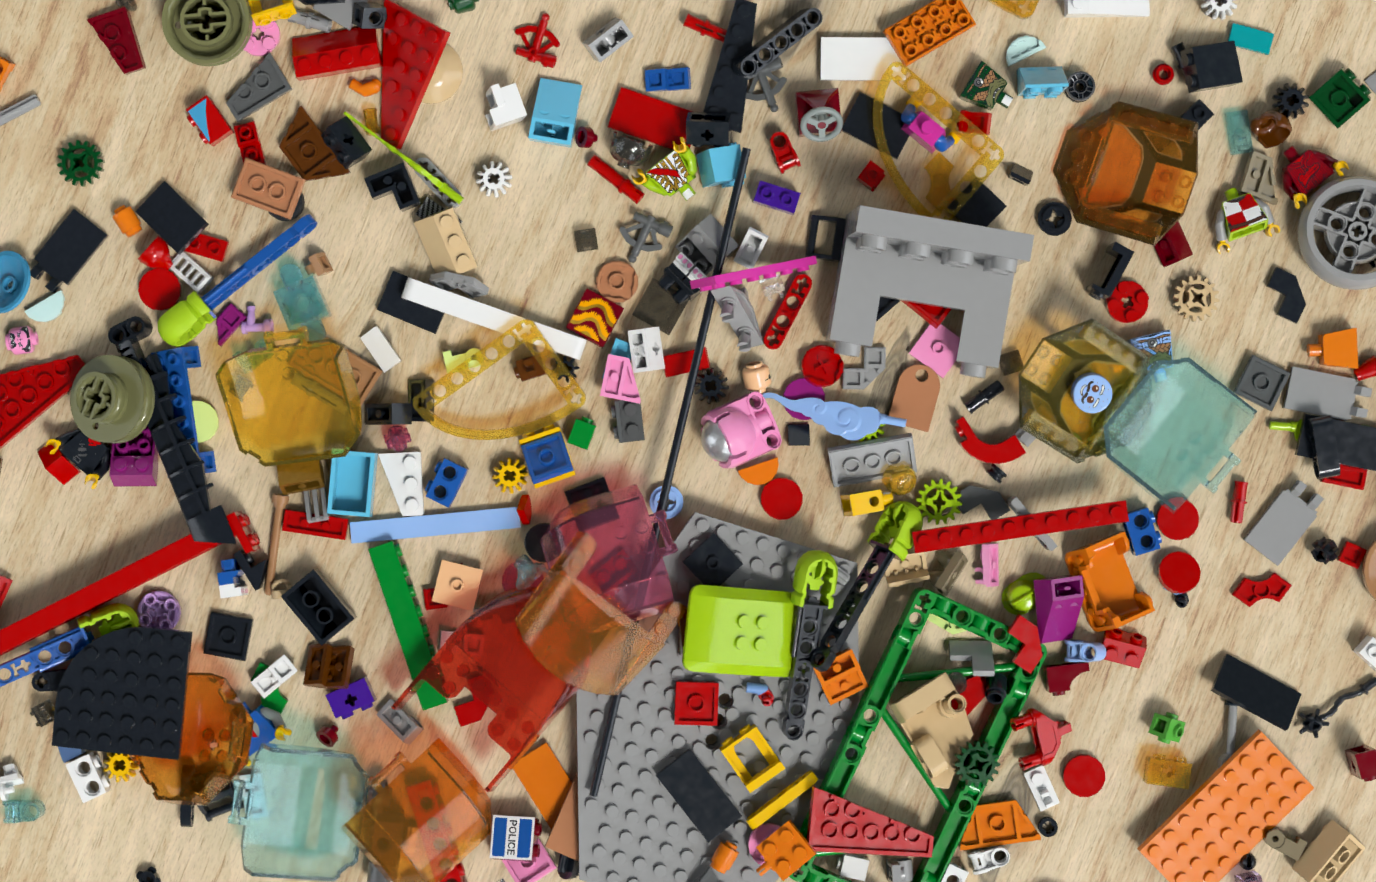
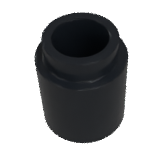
M995 672L994 676L986 677L985 696L988 702L992 704L1002 703L1007 693V677L1002 673Z

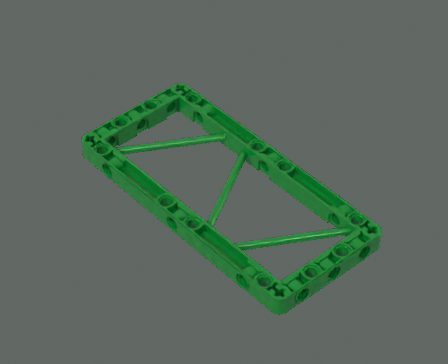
M918 587L912 592L868 683L869 687L866 688L819 788L841 798L844 797L865 753L866 743L882 717L945 809L933 835L932 858H922L912 881L941 882L986 786L980 782L979 787L976 788L973 782L970 786H967L965 781L959 780L949 801L942 789L934 787L914 754L911 744L887 711L886 706L899 682L929 680L944 672L949 677L973 675L972 667L902 674L913 651L911 648L917 635L921 634L929 614L936 615L1015 653H1018L1024 643L1007 633L1009 626L923 587ZM920 595L927 597L926 600L919 599ZM915 604L917 606H920L922 610H919L918 608L914 607ZM963 610L965 613L964 618L957 621V613ZM913 612H917L918 619L915 622H910V615ZM997 628H1001V636L995 638L994 631ZM1041 644L1042 658L1031 674L1023 675L1022 668L1014 662L994 664L995 672L1010 671L1007 678L1006 698L1002 703L994 705L978 741L980 745L984 741L988 743V747L992 746L995 749L993 753H997L999 757L1012 731L1010 724L1013 723H1010V719L1019 716L1046 658L1047 648L1044 644ZM872 709V716L869 719H864V712ZM854 748L853 756L846 757L847 749ZM976 750L979 755H986V752ZM978 760L975 761V762H976V764L974 765L975 768H977V763L980 762V761H978ZM973 772L970 774L966 773L970 777H977ZM967 800V805L959 809L960 801ZM810 809L800 829V833L806 840ZM817 852L798 871L796 870L789 876L797 882H853L813 864L815 857L845 854L836 852Z

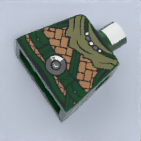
M981 61L959 99L991 111L996 103L1007 109L1013 97L1003 92L1007 81Z

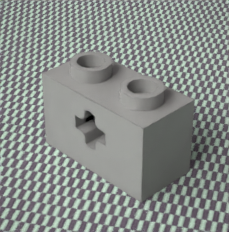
M615 17L582 44L595 61L602 62L634 36L623 20Z

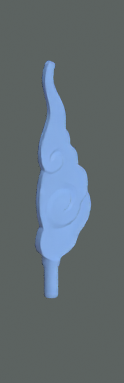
M771 392L762 394L764 398L775 399L791 411L810 417L816 424L823 425L829 433L839 435L851 441L859 440L868 434L876 432L880 424L905 428L907 419L887 416L873 407L860 408L847 402H824L821 399L811 397L790 400Z

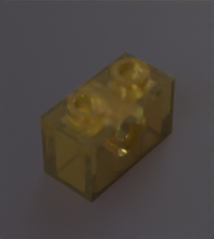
M1153 753L1152 757L1146 756L1143 781L1146 784L1189 789L1192 764L1186 761L1187 758L1174 756V759H1166V755ZM1169 765V767L1172 769V772H1168L1166 774L1165 772H1163V769H1167Z

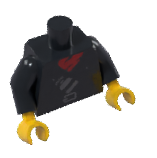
M79 428L66 431L55 439L48 440L45 444V447L47 445L54 446L55 449L51 450L50 454H54L61 447L59 451L87 475L84 484L86 485L88 481L94 482L91 489L97 487L98 480H101L110 469L111 446L107 443L90 439Z

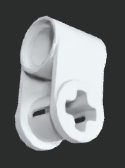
M1004 845L981 848L967 853L973 864L974 870L972 872L974 875L1005 866L1010 860V854ZM997 851H1004L1005 857L1002 860L994 858V854Z

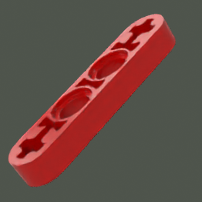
M800 274L792 282L764 336V345L768 349L775 350L782 345L812 287V280L808 275ZM805 278L808 288L804 287L800 293L804 294L803 298L796 293H791L792 289L797 291L799 287L797 280ZM789 297H796L798 299L799 305L797 308L791 309L787 306V299ZM781 315L789 319L788 326L783 328L777 324V318ZM774 326L776 329L784 331L783 336L780 333L777 336L778 345L773 344V346H770V341L767 337L774 335L775 331L771 330Z

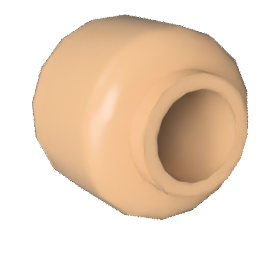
M762 361L747 363L746 367L742 370L744 386L747 390L763 393L771 385L772 380L769 367L763 364Z

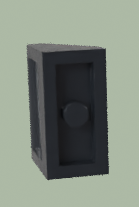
M811 215L805 257L816 256V259L839 262L846 219ZM819 221L836 223L831 255L814 253Z

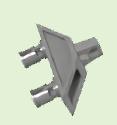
M726 286L710 290L721 308L720 317H722V321L730 323L738 337L737 347L739 346V351L747 352L751 347L763 345V339L754 308L749 301L747 289L745 287L736 289L732 286Z

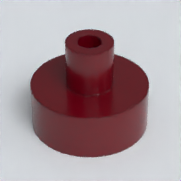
M581 126L576 132V144L580 148H590L593 142H597L598 136L594 134L591 127Z
M335 725L331 727L322 726L316 733V736L323 745L333 747L338 741V735L336 734L338 728Z

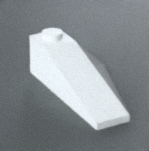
M1064 0V18L1150 16L1149 0Z

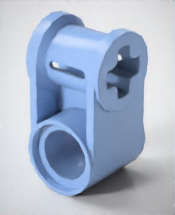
M1072 639L1064 641L1067 644L1065 662H1095L1103 660L1106 656V648L1100 642ZM1092 648L1095 650L1094 657L1091 653Z

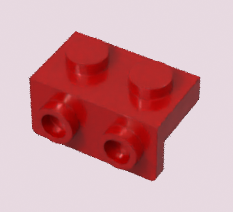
M1119 628L1104 631V639L1102 641L1106 648L1104 660L1139 669L1147 649V638L1139 633H1131Z

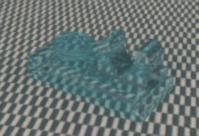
M1240 110L1225 113L1231 155L1250 153L1253 150L1249 129L1248 111Z

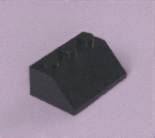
M318 568L313 569L281 596L321 646L357 618Z

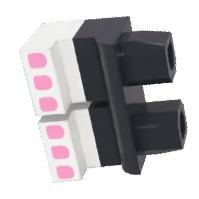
M680 252L670 266L664 269V275L658 281V285L664 291H667L674 285L678 290L672 295V298L677 304L681 305L688 299L692 301L701 293L700 288L691 289L690 281L706 278L707 276Z

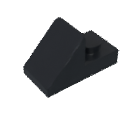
M244 549L233 554L255 591L261 589L268 566V559L254 566L252 563L255 561L252 555L245 553Z

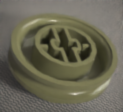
M166 0L162 11V28L171 48L185 60L200 66H218L233 60L244 50L251 37L253 19L251 9L246 0ZM211 17L215 23H209L208 18ZM177 22H180L181 28H176ZM199 23H209L210 28L208 29ZM199 34H204L205 39L200 37Z
M102 355L87 362L76 375L70 395L71 412L78 428L90 439L103 443H125L136 438L148 425L155 405L154 386L146 369L131 358L116 355Z

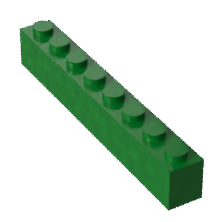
M394 540L368 549L422 710L424 711L447 703L449 701L448 697L451 696L447 684H443L441 677L444 676L441 665L436 664L434 657L437 656L434 644L430 645L428 636H430V631L427 624L423 625L421 616L424 615L421 605H416L414 596H417L413 584H409L407 576H410L407 564L402 563L400 556H403L400 544H396Z

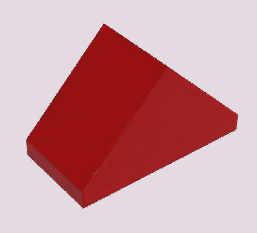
M44 446L37 453L45 469L63 485L81 472L71 460L59 451L61 447L54 454H50V451L55 449L54 446Z

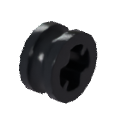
M992 464V468L987 470L986 473L1001 484V479L1003 477L1006 478L1007 475L995 464Z
M1043 817L1038 822V830L1043 836L1052 837L1057 833L1058 825L1051 817ZM1050 821V824L1053 826L1052 830L1049 829L1050 832H1046L1042 828L1043 824L1046 825L1045 822Z

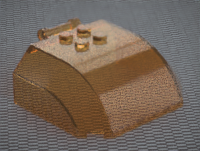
M437 738L412 763L408 761L402 752L396 753L394 755L395 758L375 777L371 776L367 780L369 785L378 794L340 827L389 882H440L490 834L491 801L470 771L441 739ZM401 764L404 770L383 788L380 783Z

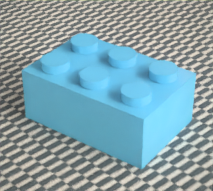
M336 449L332 451L327 514L373 517L378 453Z

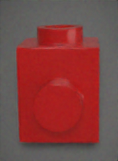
M960 110V115L957 118L958 130L965 134L990 135L992 114Z

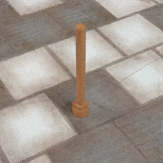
M272 494L271 502L273 507H275L264 590V593L268 596L271 595V585L275 579L283 509L289 503V496L283 494Z

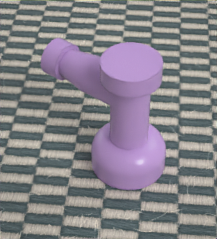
M247 306V321L241 324L242 334L264 332L267 336L273 335V319H265L263 323H255V306Z

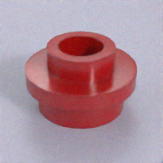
M1168 64L1157 65L1152 73L1153 80L1159 85L1169 84L1174 77L1172 67ZM1160 71L1166 73V78L1159 76Z

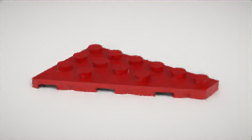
M385 0L384 7H386L387 20L383 29L381 138L395 148L402 149L451 32L392 0Z
M79 355L0 374V449L72 389L76 375L86 364Z

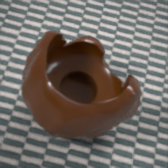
M1276 110L1264 112L1251 120L1249 129L1254 134L1256 140L1266 149L1283 143L1292 132L1289 119Z

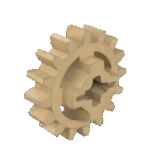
M1197 275L1195 280H1193L1192 276L1187 277L1188 282L1185 280L1180 281L1182 287L1177 286L1174 288L1178 294L1172 295V298L1177 299L1173 306H1179L1180 309H1178L1177 314L1185 313L1183 319L1191 316L1192 322L1196 321L1197 317L1200 321H1203L1204 315L1207 317L1212 316L1210 310H1217L1214 303L1220 302V299L1215 298L1219 291H1213L1212 288L1215 286V283L1207 284L1209 278L1201 281L1200 275ZM1197 284L1203 286V288L1199 290L1191 285ZM1183 293L1186 294V299L1184 303L1182 300ZM1198 294L1200 296L1198 298L1199 302L1194 303L1192 301L1194 299L1193 295ZM1208 294H1209V304L1206 303V298H1207V295H1208ZM1192 307L1197 308L1200 312L1194 313L1189 311V309Z

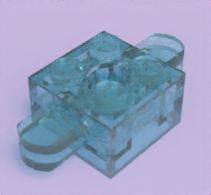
M286 264L280 269V277L284 287L273 293L290 332L302 329L309 343L320 344L326 339V331L321 320L332 316L320 285L315 276L312 275L304 279L298 266Z

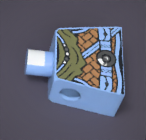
M1170 330L1127 340L1129 344L1147 355V370H1151L1153 382L1166 379L1163 366L1173 364Z

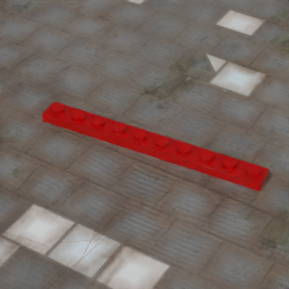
M1126 500L912 531L915 553L1129 522Z

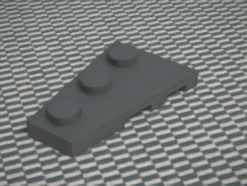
M269 52L263 62L255 68L251 76L238 88L226 104L236 121L240 122L293 89Z

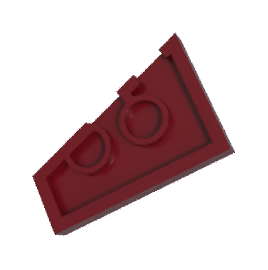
M125 6L86 19L93 26L98 34L97 36L104 42L124 74L128 75L146 69L128 7Z

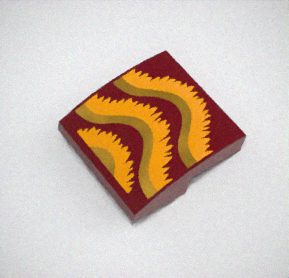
M586 289L566 329L603 348L624 308Z

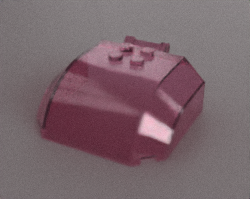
M637 484L588 497L569 505L554 516L540 540L564 620L584 628V631L590 634L672 611L674 607L673 594L663 556L676 553L678 548L676 543H673L667 525L666 511L660 510L649 515L643 495ZM658 522L665 547L659 548L652 523Z

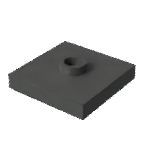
M1252 354L1233 393L1269 411H1273L1291 373Z

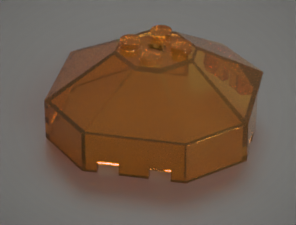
M189 672L181 758L174 760L138 755L129 756L134 763L139 765L141 769L139 773L146 784L151 785L154 792L152 794L156 800L170 804L207 806L248 764L254 720L225 677L213 673ZM215 740L218 745L213 749L210 747V744Z

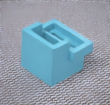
M736 142L729 143V146L714 147L696 154L703 188L720 184L722 188L734 186L741 156L740 144Z

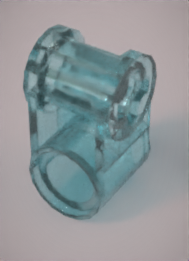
M40 800L2 801V805L5 807L3 823L35 821L45 814V805ZM30 806H34L37 809L36 816L30 813Z

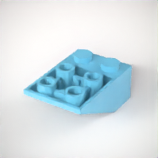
M1062 66L1024 67L1017 70V96H1023V99H1035L1039 95H1044L1046 99L1057 98L1069 86Z
M540 78L528 137L530 141L572 148L582 85Z

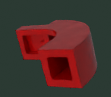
M964 417L955 420L956 426L954 428L960 438L963 436L965 440L958 444L969 456L976 460L1000 464L1013 461L1026 453L1016 435H1011L1000 443L990 445L976 437Z

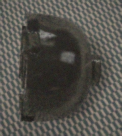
M613 131L609 150L612 157L618 161V166L629 169L630 166H640L647 161L653 145L649 144L646 147L644 146L645 141L626 134L618 137V132Z

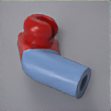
M747 682L746 693L757 694L764 706H771L773 704L774 695L766 684Z

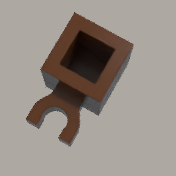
M541 354L515 361L517 366L513 367L517 379L521 378L522 382L547 375Z

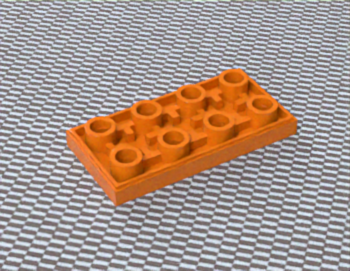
M934 0L884 29L883 33L904 67H907L971 29L976 23L962 0Z

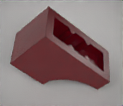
M1071 662L1044 666L1047 692L1052 693L1053 696L1065 695V691H1070L1072 681L1079 674L1090 671L1089 662Z

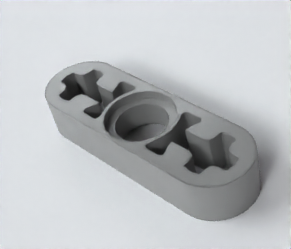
M422 157L415 161L418 164L421 162L423 164L428 163L427 169L431 173L433 170L437 171L432 174L434 177L443 178L444 182L462 196L457 188L428 158ZM415 171L446 206H453L454 208L460 206L458 203H448L449 197L446 194L441 196V192L432 186L430 180L427 181L425 176Z

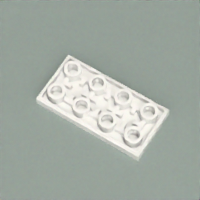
M821 37L820 81L906 80V67H904L887 38Z

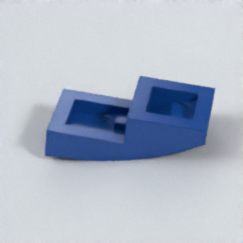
M690 68L645 70L646 92L690 90Z

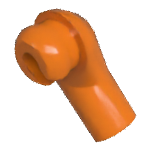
M353 79L349 88L364 97L377 94L382 84L378 79H372L365 84Z

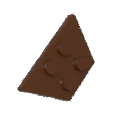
M300 106L287 130L286 136L279 145V148L299 175L307 182L351 173L349 169L346 170L338 162L336 155L324 143L321 137L322 132L305 109Z

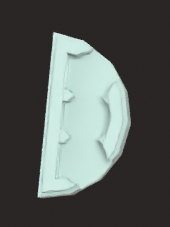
M1023 36L1017 38L1007 49V66L1009 67L1045 49L1046 46L1035 37Z
M63 291L56 292L24 312L29 318L38 322L55 320L62 313L65 297Z

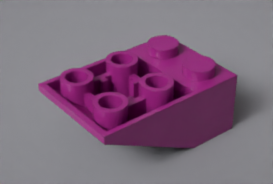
M148 426L136 438L128 442L112 443L109 476L114 487L157 486L158 450Z
M1064 575L1034 580L1040 644L1072 639L1084 599L1082 575Z

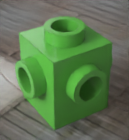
M1166 712V715L1154 713L1148 733L1158 736V741L1170 744L1171 741L1179 743L1184 733L1186 722L1178 720L1179 716L1170 712Z

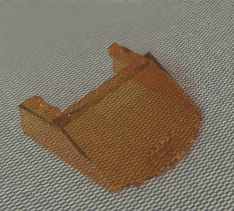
M578 531L515 621L526 646H528L534 657L544 668L554 676L573 687L587 692L619 695L666 645L664 642L686 612L687 607L679 602L669 603L649 632L576 578L596 550L595 539L587 532Z

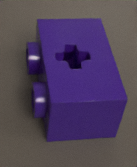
M760 180L753 203L794 215L801 193Z
M367 676L350 683L348 689H336L325 695L335 718L341 716L342 719L354 715L353 711L358 708L364 711L373 707L372 702L377 700ZM350 694L352 697H357V700L354 701L355 704L353 702L348 703L347 699L350 697Z

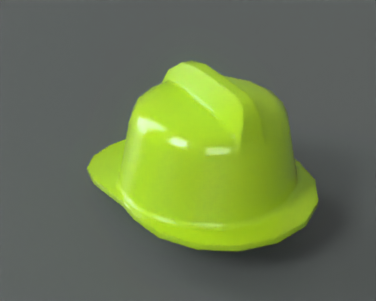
M1030 572L1010 583L1002 593L1004 608L1014 615H1023L1036 608L1034 580L1045 577L1037 572Z

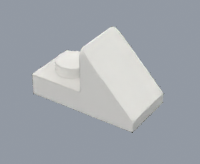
M749 227L733 261L748 269L753 268L769 236Z

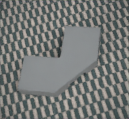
M447 271L431 274L429 282L437 288L446 291L459 288L471 298L487 295L489 287L476 278Z
M864 347V368H843L842 389L864 390L885 369L886 347Z

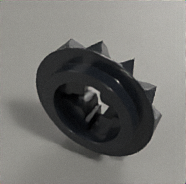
M1050 202L1039 211L1037 222L1040 229L1047 235L1059 236L1069 229L1072 216L1064 204ZM1052 210L1056 217H1063V219L1057 221L1056 228L1053 222L1046 221L1052 217Z

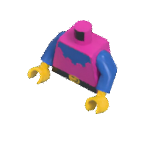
M913 94L906 102L907 106L901 115V120L905 123L901 129L931 154L935 150L944 152L953 144H957L963 133L959 134L955 131L957 128L953 127L948 136H946L945 130L922 111L915 112L923 103V100L918 101L915 97L916 94Z

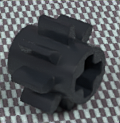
M564 356L563 362L555 361L559 366L553 372H559L558 380L566 377L568 383L569 377L577 378L574 371L580 369V367H574V358L569 362L566 356ZM565 363L572 367L569 375H565L564 372L560 371Z
M1323 536L1312 544L1314 549L1311 553L1316 561L1323 562L1326 565L1329 561L1333 562L1338 557L1335 552L1339 548H1337L1334 540L1326 539Z

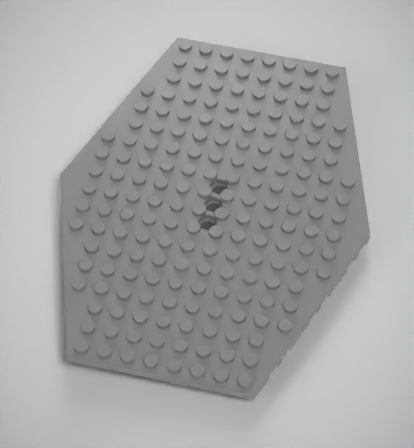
M694 512L675 541L650 573L597 797L590 796L589 793L636 595L631 599L628 606L615 621L581 671H579L576 676L579 880L586 882H698L708 867H711V858L721 842L725 843L727 840L738 846L736 850L739 854L730 870H727L725 874L712 868L719 882H776L779 878L778 874L772 869L768 870L763 876L759 875L761 871L757 873L756 869L761 865L755 862L748 850V839L754 829L750 828L746 819L810 770L818 778V781L812 786L820 787L858 707L859 692L830 705L813 671L807 712L803 718L805 720L804 732L798 740L793 741L789 740L782 732L783 718L786 716L785 704L790 677L719 674L686 670L682 664L683 655H679L678 620L683 619L682 607L688 606L691 588L695 585H703V583L682 561L714 532L743 563L720 586L793 592L795 590L793 588V579L797 561L804 553L815 549ZM834 555L831 556L834 558L836 565L848 573L850 579L845 585L837 582L835 593L832 595L834 598L833 608L823 610L818 646H820L822 637L858 577L856 562ZM807 583L805 599H808V596H813L820 600V589L810 590ZM846 620L840 623L839 629L846 625ZM857 620L839 652L851 648L859 663ZM807 621L803 629L806 632L810 631L813 628V622ZM836 638L830 640V647L834 645ZM802 643L800 646L801 652H807L810 648V643ZM825 657L820 658L818 660V663L821 662ZM802 664L801 667H798V670H800L801 672L802 669H806V666L804 664ZM676 681L719 682L718 698L724 693L729 695V701L726 704H721L718 701V714L723 716L722 722L717 724V726L674 725ZM747 682L766 684L774 695L773 704L771 706H764L757 694L746 693ZM798 683L794 687V692L796 694L801 693L804 685ZM795 704L792 706V714H797L800 712V704ZM747 724H750V726L756 725L773 752L786 768L751 793L719 749L722 747L721 743L731 736L735 738L740 734L739 730ZM791 725L788 728L789 735H794L797 732V725ZM710 734H714L717 737L713 744L706 743V737ZM746 737L734 746L736 755L752 777L769 765L750 738ZM689 748L742 815L741 818L709 843L656 776L658 772ZM854 748L847 749L845 756H853ZM812 786L765 821L764 824L774 823L782 826L790 819L800 831L810 809Z

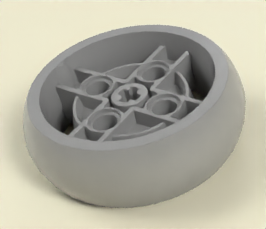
M1347 176L1333 180L1319 188L1309 198L1307 205L1305 204L1298 223V243L1301 254L1309 268L1319 278L1333 286L1348 290L1376 287V271L1365 274H1352L1355 264H1364L1376 258V245L1371 240L1372 236H1376V179L1366 176ZM1348 192L1360 193L1358 201L1344 203L1333 211L1322 207L1329 199ZM1359 209H1366L1369 217H1361ZM1331 221H1338L1341 224V229H1333ZM1355 228L1359 229L1357 237L1354 236L1353 232ZM1314 229L1324 233L1325 243L1329 251L1335 256L1332 265L1319 252L1314 239ZM1350 248L1353 251V257L1345 256L1343 249Z

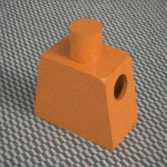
M1357 328L1318 335V344L1307 345L1308 357L1319 356V364L1323 366L1357 369Z

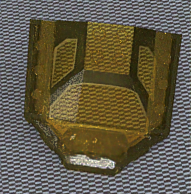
M1089 319L1042 338L1018 374L1020 428L1076 463L1084 462L1085 458L1091 456L1098 457L1109 453L1110 449L1118 446L1120 448L1128 446L1152 411V402L1149 401L1151 383L1147 370V365L1150 364L1149 356L1094 319ZM1084 373H1098L1111 385V402L1101 412L1086 413L1080 410L1072 400V384L1078 376Z

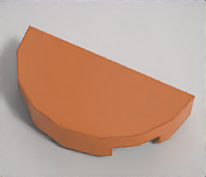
M778 457L738 470V473L747 483L754 485L765 484L771 481L777 474L779 466Z

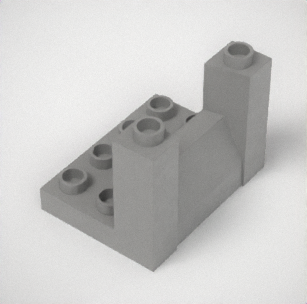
M862 205L858 206L846 215L825 341L836 342L835 354L859 357L861 346H872L880 297L961 310L965 312L956 360L958 363H961L960 375L985 378L987 368L999 367L1014 273H1016L1017 265L1030 261L1034 235Z

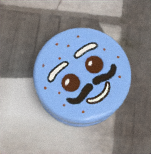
M1088 372L1075 379L1071 387V397L1074 404L1080 410L1086 413H1098L1110 404L1112 388L1102 375Z

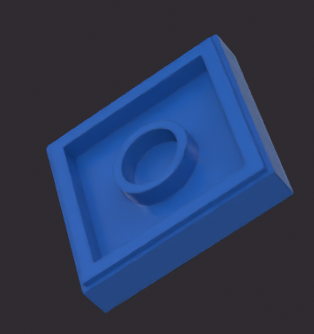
M561 431L521 445L533 484L574 471Z

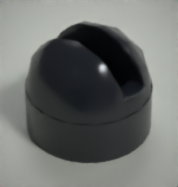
M1248 853L1241 858L1239 865L1245 870H1251L1256 866V858L1251 853ZM1247 857H1250L1249 867H1247Z

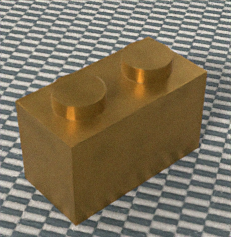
M308 455L302 459H289L282 463H277L279 487L283 495L325 487L323 465L318 455Z

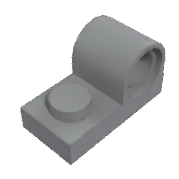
M392 699L376 714L402 742L409 745L424 729L416 719L408 715Z
M911 858L886 859L888 882L913 881Z

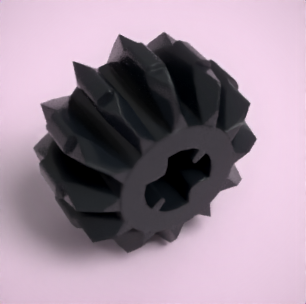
M1288 83L1284 84L1283 89L1280 87L1276 89L1278 95L1272 96L1273 100L1278 101L1272 107H1279L1278 112H1284L1287 118L1291 115L1292 119H1296L1298 114L1303 115L1305 113L1303 108L1309 106L1307 102L1303 101L1309 98V96H1302L1301 93L1305 89L1302 87L1297 90L1298 86L1296 83L1292 84L1291 87ZM1289 97L1293 98L1291 101L1294 100V104L1291 106L1287 102Z
M714 368L710 369V375L703 369L702 373L705 377L702 378L700 375H697V379L701 383H695V387L700 386V389L695 390L694 394L703 393L699 398L700 401H703L705 396H708V404H711V397L714 396L716 403H718L719 398L717 394H720L722 397L726 396L720 390L729 389V386L721 385V383L726 382L728 379L724 377L719 380L722 371H719L714 376ZM715 381L716 384L714 386H717L716 390L711 389L708 392L705 389L707 387L705 382Z

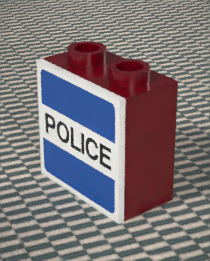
M493 815L489 858L494 860L536 862V857L540 855V845L537 844L538 836H541L542 824L539 823V819L535 817Z

